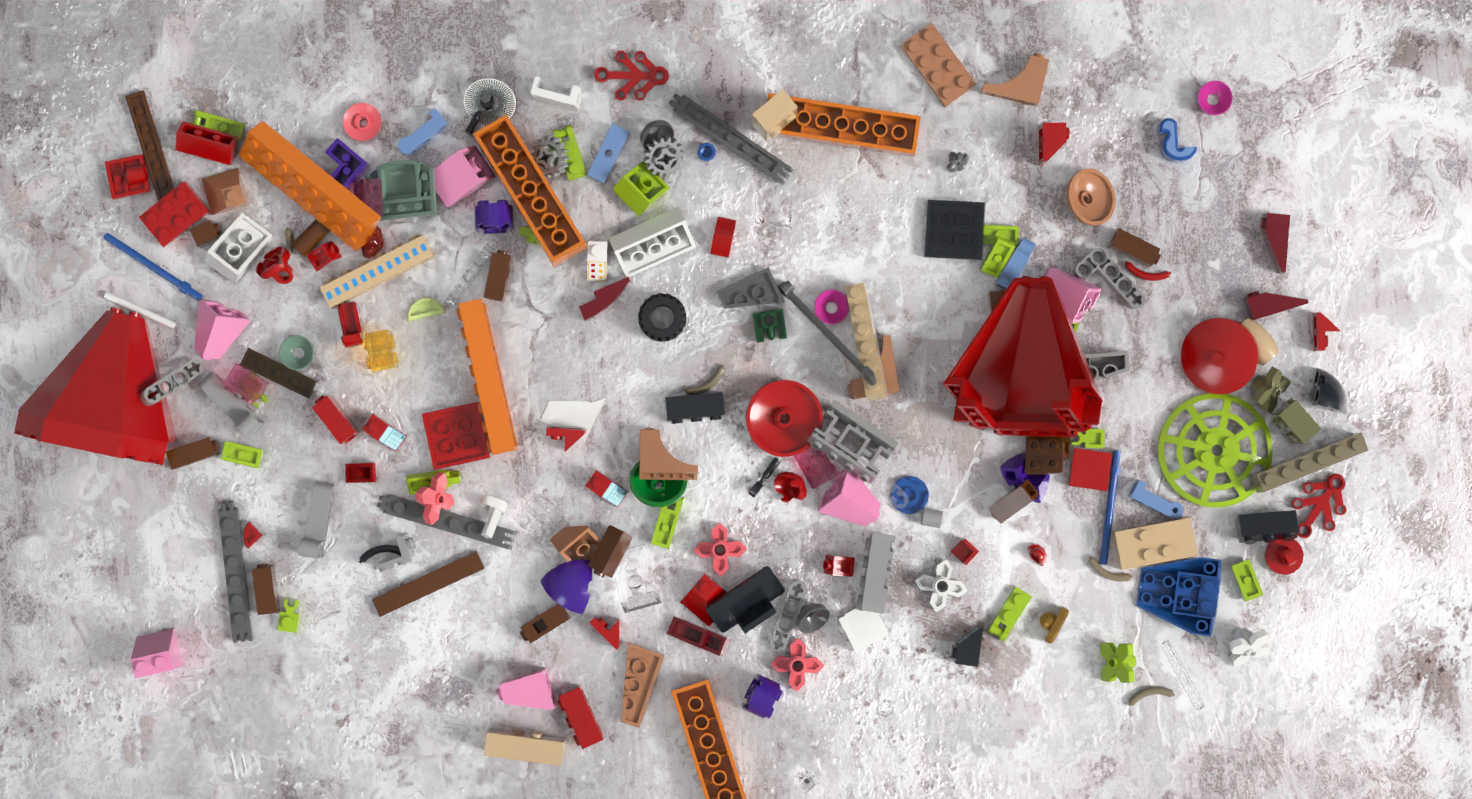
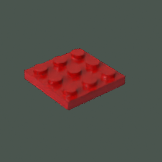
M479 402L422 414L434 470L491 458L486 444V433L483 431L482 415L478 409Z

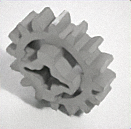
M554 135L543 136L541 139L536 140L537 145L532 146L535 152L531 153V155L534 156L535 162L543 175L546 174V177L559 176L560 173L565 172L564 168L569 166L566 163V160L570 159V157L566 156L569 149H564L566 143H560L561 138H555Z
M660 135L658 141L653 138V144H647L649 150L643 152L647 156L643 158V161L647 163L646 167L648 170L651 169L653 175L657 173L659 177H662L663 173H665L669 177L670 172L676 174V168L682 169L680 162H685V160L681 156L685 155V152L681 150L683 146L675 138L671 140L670 136L667 135L663 139ZM667 145L672 146L674 150L668 149ZM654 163H655L656 165H657V164H660V165L662 166V168L655 166Z

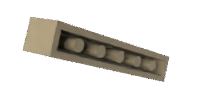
M1362 432L1354 433L1253 473L1250 476L1256 492H1266L1366 452L1368 447Z

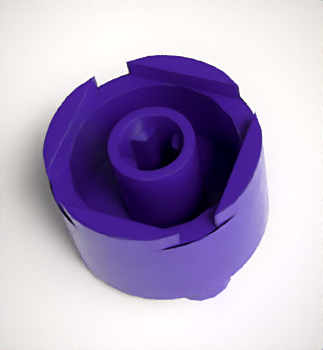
M487 200L477 202V206L474 207L476 232L479 233V229L484 230V234L506 233L508 228H510V231L514 230L513 206L508 204V200H497V203H489Z
M757 674L758 679H753L744 697L747 699L746 704L742 703V709L763 719L765 717L770 718L774 711L772 706L775 700L779 701L783 691L780 690L779 683L761 674Z

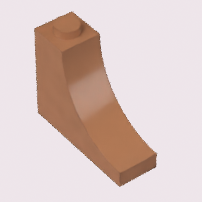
M1034 53V56L1030 55L1025 68L1017 77L1001 84L984 83L981 94L1037 107L1049 59H1045V55Z
M882 336L880 356L887 393H897L900 391L891 336ZM863 378L851 380V384L847 385L849 396H853V400L866 398Z
M654 428L640 429L639 479L697 480L698 465L681 462L670 455L662 444L659 430Z

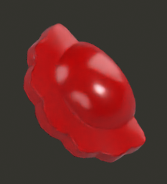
M1032 544L1027 547L1032 560L1043 566L1047 557L1045 549L1039 544Z

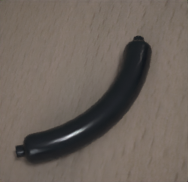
M380 545L373 547L360 556L359 563H365L372 556L384 552L401 555L399 546Z

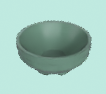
M294 335L283 341L279 349V356L282 363L289 369L302 370L312 363L315 350L309 339L300 335ZM298 347L304 350V356L301 359L295 358L293 354L294 350Z

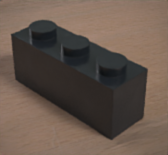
M723 392L665 397L667 420H671L672 424L683 423V419L699 422L702 421V417H710V420H720L721 416L725 415Z
M1296 510L1240 514L1235 521L1239 543L1254 544L1256 541L1271 543L1281 539L1283 541H1292L1297 538L1300 532Z

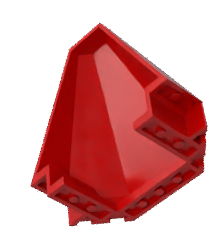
M1029 276L1014 278L943 383L944 387L956 399L953 421L958 423L969 422V426L981 430L985 428L993 429V434L1000 436L1075 437L1078 431L1085 432L1091 429V425H1099L1103 402L1053 279L1048 276H1040V278Z
M112 307L110 311L107 310L19 408L14 434L41 442L112 457L163 465L168 442L178 443L167 398H163L152 406L144 405L140 399L143 390L161 379L147 320L141 318L140 313L129 311V315L122 314L121 309ZM162 382V383H161V389H162L163 391H165V390H164V386H163V382ZM156 391L147 396L148 399L157 395Z

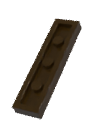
M251 348L247 349L240 363L241 366L310 399L318 381L296 370L289 369L285 365Z

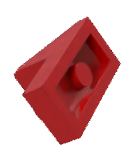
M1321 312L1313 313L1314 351H1326L1328 336H1325V332L1340 331Z
M547 427L546 436H551L553 440H562V437H565L564 452H566L586 433L587 429Z
M376 463L345 464L346 483L376 482Z
M595 616L589 623L617 650L620 647V619L608 629L607 626L609 624L602 617L598 619Z

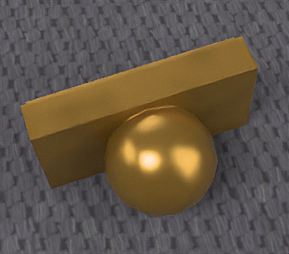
M1062 606L1058 616L1050 611L1040 616L1041 627L1049 631L1045 638L1046 642L1054 643L1070 610Z

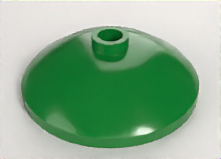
M640 461L635 464L630 473L629 483L633 495L643 504L652 507H666L674 504L683 496L687 487V480L639 479Z

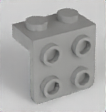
M409 534L397 537L396 540L402 557L373 566L374 570L379 569L382 572L393 568V563L397 562L399 566L411 562V557L416 556L414 551L416 544L413 537H410Z

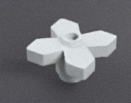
M946 559L936 565L935 577L922 574L915 579L920 590L932 591L929 603L936 612L946 606L947 594L960 597L967 592L962 581L949 580L953 568ZM939 582L944 583V587L942 589H939L937 587V584Z
M1242 628L1235 633V640L1229 642V648L1232 652L1230 657L1234 667L1244 664L1251 657L1260 658L1270 653L1269 646L1266 643L1269 641V637L1265 629L1252 633L1248 628Z

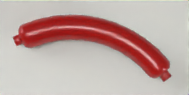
M1125 262V268L1130 273L1144 280L1159 281L1169 278L1171 274L1170 271L1147 273L1136 268L1131 262Z

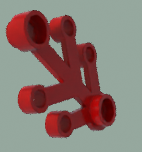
M622 50L616 53V60L619 63H623L631 72L608 71L605 67H598L594 72V77L599 83H605L608 79L630 80L621 89L616 90L615 97L619 101L625 100L627 94L641 80L649 81L641 89L635 91L634 97L637 101H643L646 94L655 85H664L669 79L668 71L662 66L656 67L643 51L635 53V60L638 63H642L650 72H642L627 57L626 52ZM621 53L625 55L623 60L618 59V55ZM643 54V60H638L637 55ZM604 72L606 74L605 78L600 79L598 77L599 73ZM662 73L663 78L657 79L656 74ZM618 92H624V97L619 98L617 96ZM643 92L644 95L642 98H638L636 94Z
M1334 473L1329 475L1326 481L1317 483L1306 482L1302 485L1303 492L1307 494L1313 493L1314 490H1326L1321 496L1305 499L1294 498L1292 500L1291 506L1294 509L1315 505L1305 521L1298 524L1299 531L1301 527L1306 529L1304 534L1299 532L1298 537L1308 538L1312 534L1311 525L1322 510L1325 520L1323 528L1326 531H1333L1336 524L1332 518L1329 499L1334 494L1336 505L1333 510L1336 515H1344L1347 509L1343 503L1341 493L1345 487V479L1342 475ZM1334 479L1338 481V485L1336 487L1332 485V481ZM1308 484L1311 485V490L1309 492L1305 489L1306 485ZM1296 500H1299L1301 502V505L1299 507L1295 506ZM1339 506L1343 508L1342 513L1337 512ZM1328 522L1332 523L1331 529H1328L1326 527V524Z

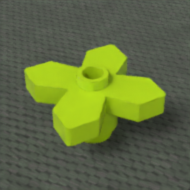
M1113 642L1100 643V654L1107 661L1106 665L1101 669V680L1111 682L1115 681L1118 677L1122 683L1134 682L1133 668L1136 666V657L1133 655V644L1121 643L1116 647Z

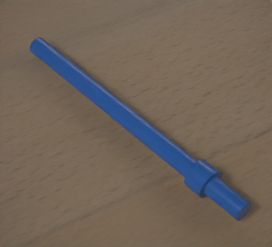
M108 232L104 235V240L178 287V290L183 294H188L197 301L202 299L203 295L193 289L191 284L186 281L182 282Z
M1113 450L1112 465L1110 467L1111 475L1099 563L1102 565H1107L1118 474L1121 473V466H1119L1121 451Z

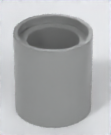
M924 508L921 525L940 528L943 511Z

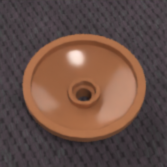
M1083 169L1075 173L1068 183V205L1073 215L1080 222L1089 226H1097L1111 218L1115 209L1116 198L1113 186L1104 174L1095 169Z

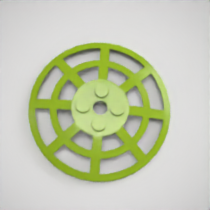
M1206 393L1184 401L1167 417L1159 434L1157 453L1161 472L1167 483L1177 494L1191 503L1217 508L1237 504L1256 492L1255 486L1246 492L1241 482L1250 474L1254 464L1265 466L1264 469L1271 467L1273 445L1265 420L1249 403L1229 394ZM1206 399H1224L1222 410H1210L1200 414L1192 404ZM1231 402L1238 403L1248 409L1256 417L1257 421L1248 426L1240 417L1230 413ZM1186 409L1192 419L1183 427L1179 437L1167 435L1174 419ZM1210 416H1221L1219 427L1208 428L1203 419ZM1228 419L1236 421L1242 426L1243 430L1235 435L1227 430ZM1196 423L1201 433L1195 441L1185 439L1189 429ZM1261 427L1265 432L1267 440V458L1257 456V444L1253 432ZM1247 436L1251 444V454L1240 452L1239 441ZM1165 442L1177 445L1176 455L1180 468L1172 473L1169 472L1165 460ZM1214 445H1219L1222 449L1221 454L1218 456L1212 453ZM1183 446L1193 448L1195 459L1188 464L1184 462ZM1238 460L1249 462L1245 471L1238 477L1233 469ZM1200 466L1208 472L1206 481L1202 482L1197 479L1190 471ZM1226 472L1231 482L1226 484H1213L1216 473ZM1185 474L1192 483L1203 488L1201 498L1198 499L1186 493L1174 480ZM1235 487L1239 495L1235 499L1223 502L1208 501L1211 490H1225Z

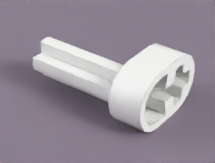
M483 495L479 505L489 510L490 513L481 535L492 539L500 516L505 514L508 504L501 499Z

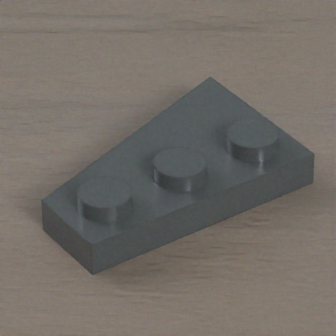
M769 267L716 291L724 309L785 302Z

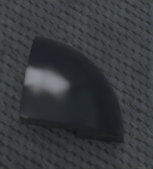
M1317 368L1313 387H1316L1313 405L1347 414V397L1341 383L1332 374Z

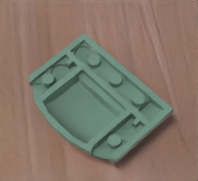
M397 160L375 167L376 170L374 172L364 175L366 205L381 216L379 221L437 215L433 167L417 161Z

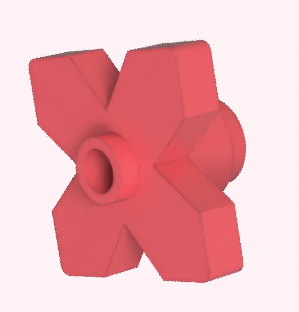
M436 473L432 477L430 487L422 486L416 492V501L420 505L425 506L423 517L426 524L433 525L439 519L440 508L449 510L454 505L452 494L444 493L448 483L445 473Z
M718 523L711 530L713 543L700 542L695 547L694 552L701 558L714 557L713 570L722 576L729 569L727 556L740 557L747 548L739 540L727 542L728 530L721 523ZM720 545L724 547V551L722 553H719L716 550V548Z
M797 638L790 644L791 657L778 655L771 662V665L777 672L790 671L788 684L795 691H798L805 685V672L816 674L824 667L817 657L805 658L806 645L800 638ZM795 661L801 662V666L798 668L794 667L793 664Z

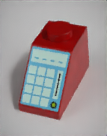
M372 414L362 428L364 432L395 452L407 437L377 414Z
M598 470L594 472L585 485L588 489L616 507H619L629 492Z

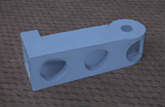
M436 108L429 112L432 116L429 121L409 137L400 139L398 148L404 155H412L449 125Z
M1023 237L994 284L1007 290L1013 279L1020 276L1036 244Z
M1136 479L1128 497L1169 518L1178 519L1183 515L1184 510L1180 503L1169 502L1144 489L1145 482Z

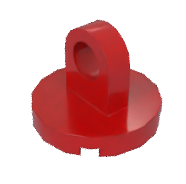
M285 247L272 249L263 257L265 259L263 263L261 261L258 263L256 273L262 279L273 277L278 283H290L294 275L292 267L287 263L290 252ZM284 271L287 272L289 275L281 276L279 272Z
M1283 539L1268 543L1264 554L1266 565L1270 570L1283 575H1288L1298 570L1304 557L1302 547L1296 540L1283 541Z

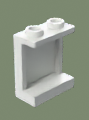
M535 75L534 80L531 79L528 90L533 99L578 111L583 93L581 87L573 85L570 96L541 89L542 81L539 76Z

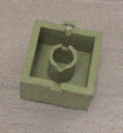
M1290 398L1271 415L1274 419L1272 420L1273 424L1279 430L1283 429L1286 433V439L1291 444H1305L1321 430L1320 426L1299 402L1293 400V398Z

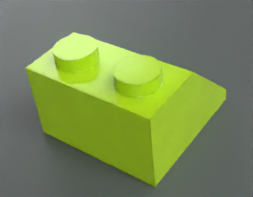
M644 161L624 175L612 189L638 217L646 212L670 189L657 174L653 175L651 169H647V163Z

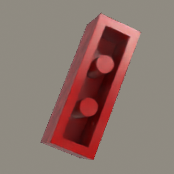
M184 121L176 132V151L230 166L237 155L238 136Z
M581 685L558 696L560 700L557 703L561 711L565 710L567 714L565 720L569 729L573 728L576 734L573 738L577 746L581 745L582 749L604 740L605 737Z

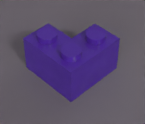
M338 138L325 151L327 155L339 164L330 176L348 190L369 167L365 160Z

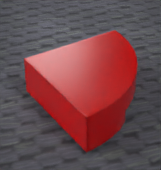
M251 522L246 524L243 534L244 544L249 549L263 536Z

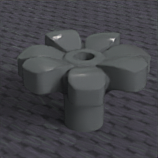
M951 152L949 154L950 163L947 165V169L950 172L962 171L964 169L963 165H966L969 161L968 154Z

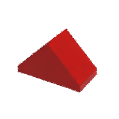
M723 217L717 218L710 254L729 258L737 220Z

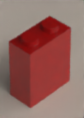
M322 395L314 401L316 405L312 409L339 444H347L361 433L333 396Z

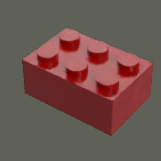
M183 181L140 215L139 218L162 247H166L211 212V210L187 181Z

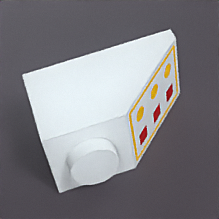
M588 241L587 281L607 282L608 242Z

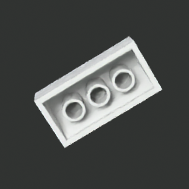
M679 207L609 238L626 277H631L696 248Z

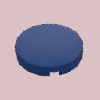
M906 476L895 482L890 496L897 510L906 514H914L924 509L928 503L929 492L922 480L917 477Z

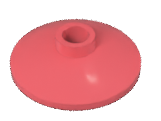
M354 104L344 115V129L354 140H371L381 129L382 120L380 113L370 104ZM361 120H366L367 124L361 126L360 122Z

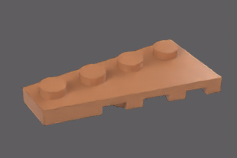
M628 642L621 722L640 728L664 654Z

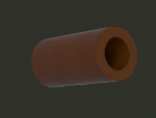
M315 219L291 244L301 255L306 257L331 231Z

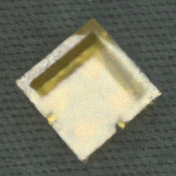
M382 330L364 334L365 338L362 339L364 350L368 351L369 356L366 358L367 368L371 369V372L374 373L399 369L397 353L391 350L395 348L393 332Z

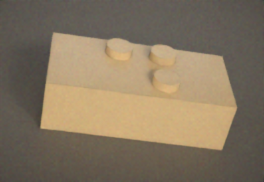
M782 89L752 114V125L767 142L771 138L774 139L781 133L780 130L797 117L798 106Z
M1190 517L1111 531L1118 568L1121 570L1198 556Z
M490 728L486 733L483 756L561 766L564 759L566 738L543 735L541 731L524 733V729L513 728L512 731Z

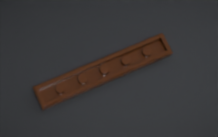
M142 90L126 95L125 98L155 194L159 201L175 189L145 91Z
M476 551L372 599L379 617L479 572L485 569Z

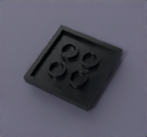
M928 200L924 257L982 260L986 203Z

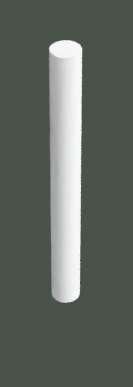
M106 292L104 295V299L133 312L140 313L142 316L171 329H175L177 326V322L112 293Z

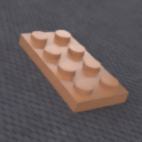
M932 22L900 45L944 107H947L976 86L973 78Z

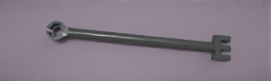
M783 281L778 285L780 292L790 299L856 367L864 380L869 385L874 386L876 384L874 372L867 365L864 366L794 294V286L789 281Z

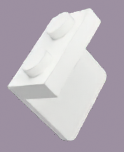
M860 606L838 617L839 623H837L841 634L846 633L848 637L846 643L850 651L854 650L858 653L863 650L862 648L888 635V631L879 613L860 611Z

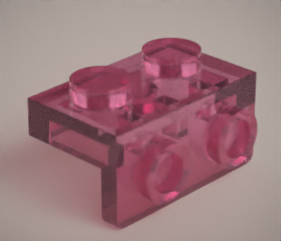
M361 179L356 181L354 195L383 217L381 179Z
M235 363L227 378L222 381L226 385L224 387L226 390L233 394L235 392L241 394V399L249 404L252 402L258 403L270 384L238 363Z
M812 446L794 456L812 490L838 475L834 464L831 463L826 454L821 450L814 449Z

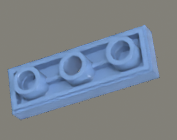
M612 123L587 176L605 184L627 140L629 131ZM607 151L612 152V155L610 157L605 156V153Z

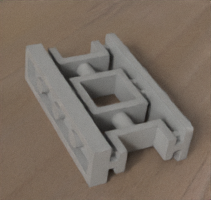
M834 400L823 416L831 421L825 432L815 428L807 442L814 449L824 452L830 460L840 463L845 470L858 475L861 481L871 484L880 472L879 469L873 466V463L879 454L888 459L898 442ZM837 420L847 426L843 432L833 427ZM828 433L838 439L834 446L824 440ZM847 433L863 443L856 454L840 444ZM869 441L879 447L875 454L865 448ZM860 455L870 460L866 467L857 462Z

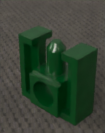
M783 308L752 313L757 343L764 342L762 328H766L769 340H774L775 326L778 327L779 339L787 338ZM767 314L773 315V323L765 324L763 322L764 316Z

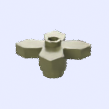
M1272 366L1266 376L1258 375L1254 378L1251 388L1255 394L1252 399L1262 405L1261 408L1264 411L1272 414L1277 406L1278 397L1287 390L1291 381L1282 376V372Z

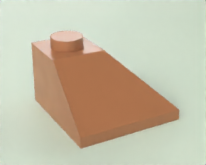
M239 168L202 178L212 215L249 205Z
M587 525L564 527L550 539L557 551L568 562L574 560L591 561L601 542L600 538Z

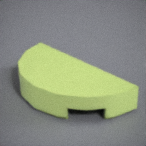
M421 298L410 307L408 321L446 312L437 300Z

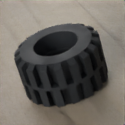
M658 293L651 295L640 306L638 312V322L642 331L650 339L658 342H667L677 338L686 325L685 308L671 294ZM665 306L673 312V323L666 329L655 327L651 321V314L657 307Z

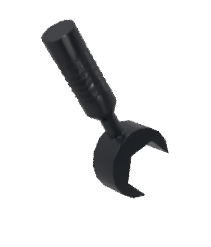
M492 94L489 102L483 103L480 101L481 106L485 110L491 109L494 105ZM481 110L474 113L465 130L466 134L472 135L481 118Z
M775 457L763 472L761 480L757 481L748 492L753 498L763 487L762 483L771 476L781 463L778 458Z

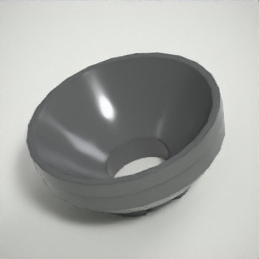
M664 120L649 122L643 128L640 135L642 146L648 151L647 144L652 145L653 138L658 141L660 135L663 139L668 135L672 140L674 138L672 126ZM658 127L655 133H649L651 128Z
M819 603L804 605L797 616L796 624L798 629L802 633L817 631L827 622L830 614L829 610Z

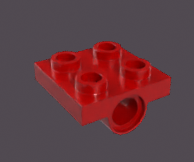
M143 154L105 162L113 200L151 193Z

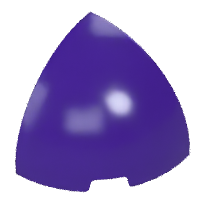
M1026 452L1004 462L1000 469L1007 484L1017 487L1028 479L1039 492V495L1033 502L1041 503L1048 488L1050 474L1026 475Z
M574 560L560 564L545 574L540 581L546 593L556 603L579 614H583L590 597V593L587 591L588 584L592 581V568L588 566L590 560Z

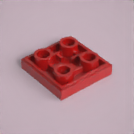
M1073 448L1068 486L1107 491L1112 453Z

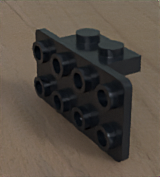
M765 566L706 606L705 610L722 633L739 624L746 634L777 613L771 601L784 593L785 589L771 568Z

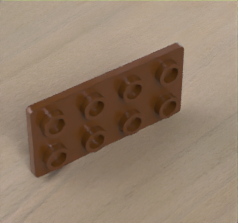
M1026 436L1025 474H1062L1064 460H1069L1070 437Z

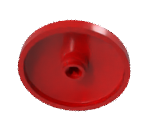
M1215 317L1200 322L1189 331L1182 344L1181 363L1188 379L1199 389L1212 394H1229L1241 389L1252 379L1259 363V349L1254 336L1243 324L1230 318Z
M776 380L765 384L754 393L747 406L746 427L751 439L760 449L774 456L789 457L804 452L811 446L807 440L815 428L819 430L822 428L823 414L817 397L809 388L796 381Z

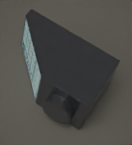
M982 627L975 628L956 643V648L952 647L951 659H954L955 664L978 667L983 635Z

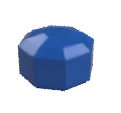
M706 142L699 146L697 154L700 160L709 162L714 159L716 150L712 144Z

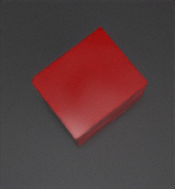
M962 538L950 552L964 565H967L979 551L967 539Z

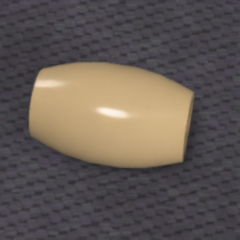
M1246 318L1241 324L1248 328L1254 336L1259 349L1258 364L1264 366L1279 353L1278 347L1271 335L1260 324L1250 318Z

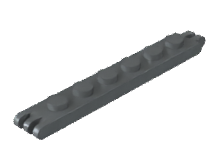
M674 94L673 97L679 102L669 101V104L675 107L673 109L675 113L781 185L785 184V181L780 178L781 175L786 179L790 177L784 170L786 169L791 173L794 171L792 167L687 96L683 95L680 97Z
M388 494V497H379V500L386 501L385 505L377 504V507L384 509L383 513L512 550L513 546L506 544V541L514 543L515 539L508 537V533L516 535L517 531L497 526L492 539L485 538L481 533L486 522L440 509L439 519L433 525L425 523L423 517L425 506L420 505L418 502Z
M233 500L229 501L228 509L226 501H222V509L218 510L232 639L233 643H238V635H240L241 642H245V634H247L248 641H253L238 507L235 508Z

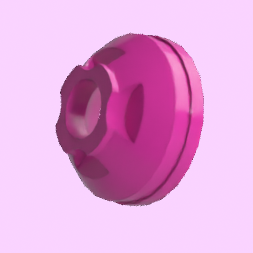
M1215 80L1207 82L1200 88L1197 101L1204 113L1217 116L1225 113L1231 107L1233 95L1228 85ZM1210 94L1218 97L1216 105L1208 103L1207 99Z
M826 290L815 301V313L826 324H838L849 313L848 299L838 290ZM827 303H836L837 311L835 313L827 312Z

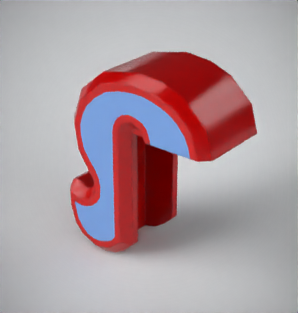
M355 301L339 304L338 314L343 332L341 340L344 347L349 348L363 345L364 332L359 316L358 304Z

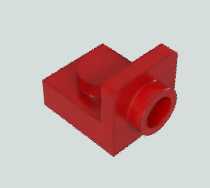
M333 241L320 245L306 255L316 272L342 257L339 248Z
M826 555L823 562L824 574L853 577L855 558Z

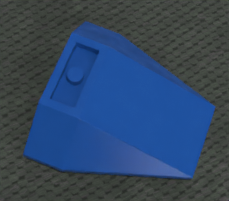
M1199 557L1143 567L1141 569L1137 606L1191 634L1211 637L1220 593L1221 560Z

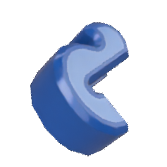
M1166 118L1158 124L1157 134H1164L1165 136L1160 144V151L1163 157L1172 162H1184L1195 155L1197 147L1178 148L1177 122L1174 119Z

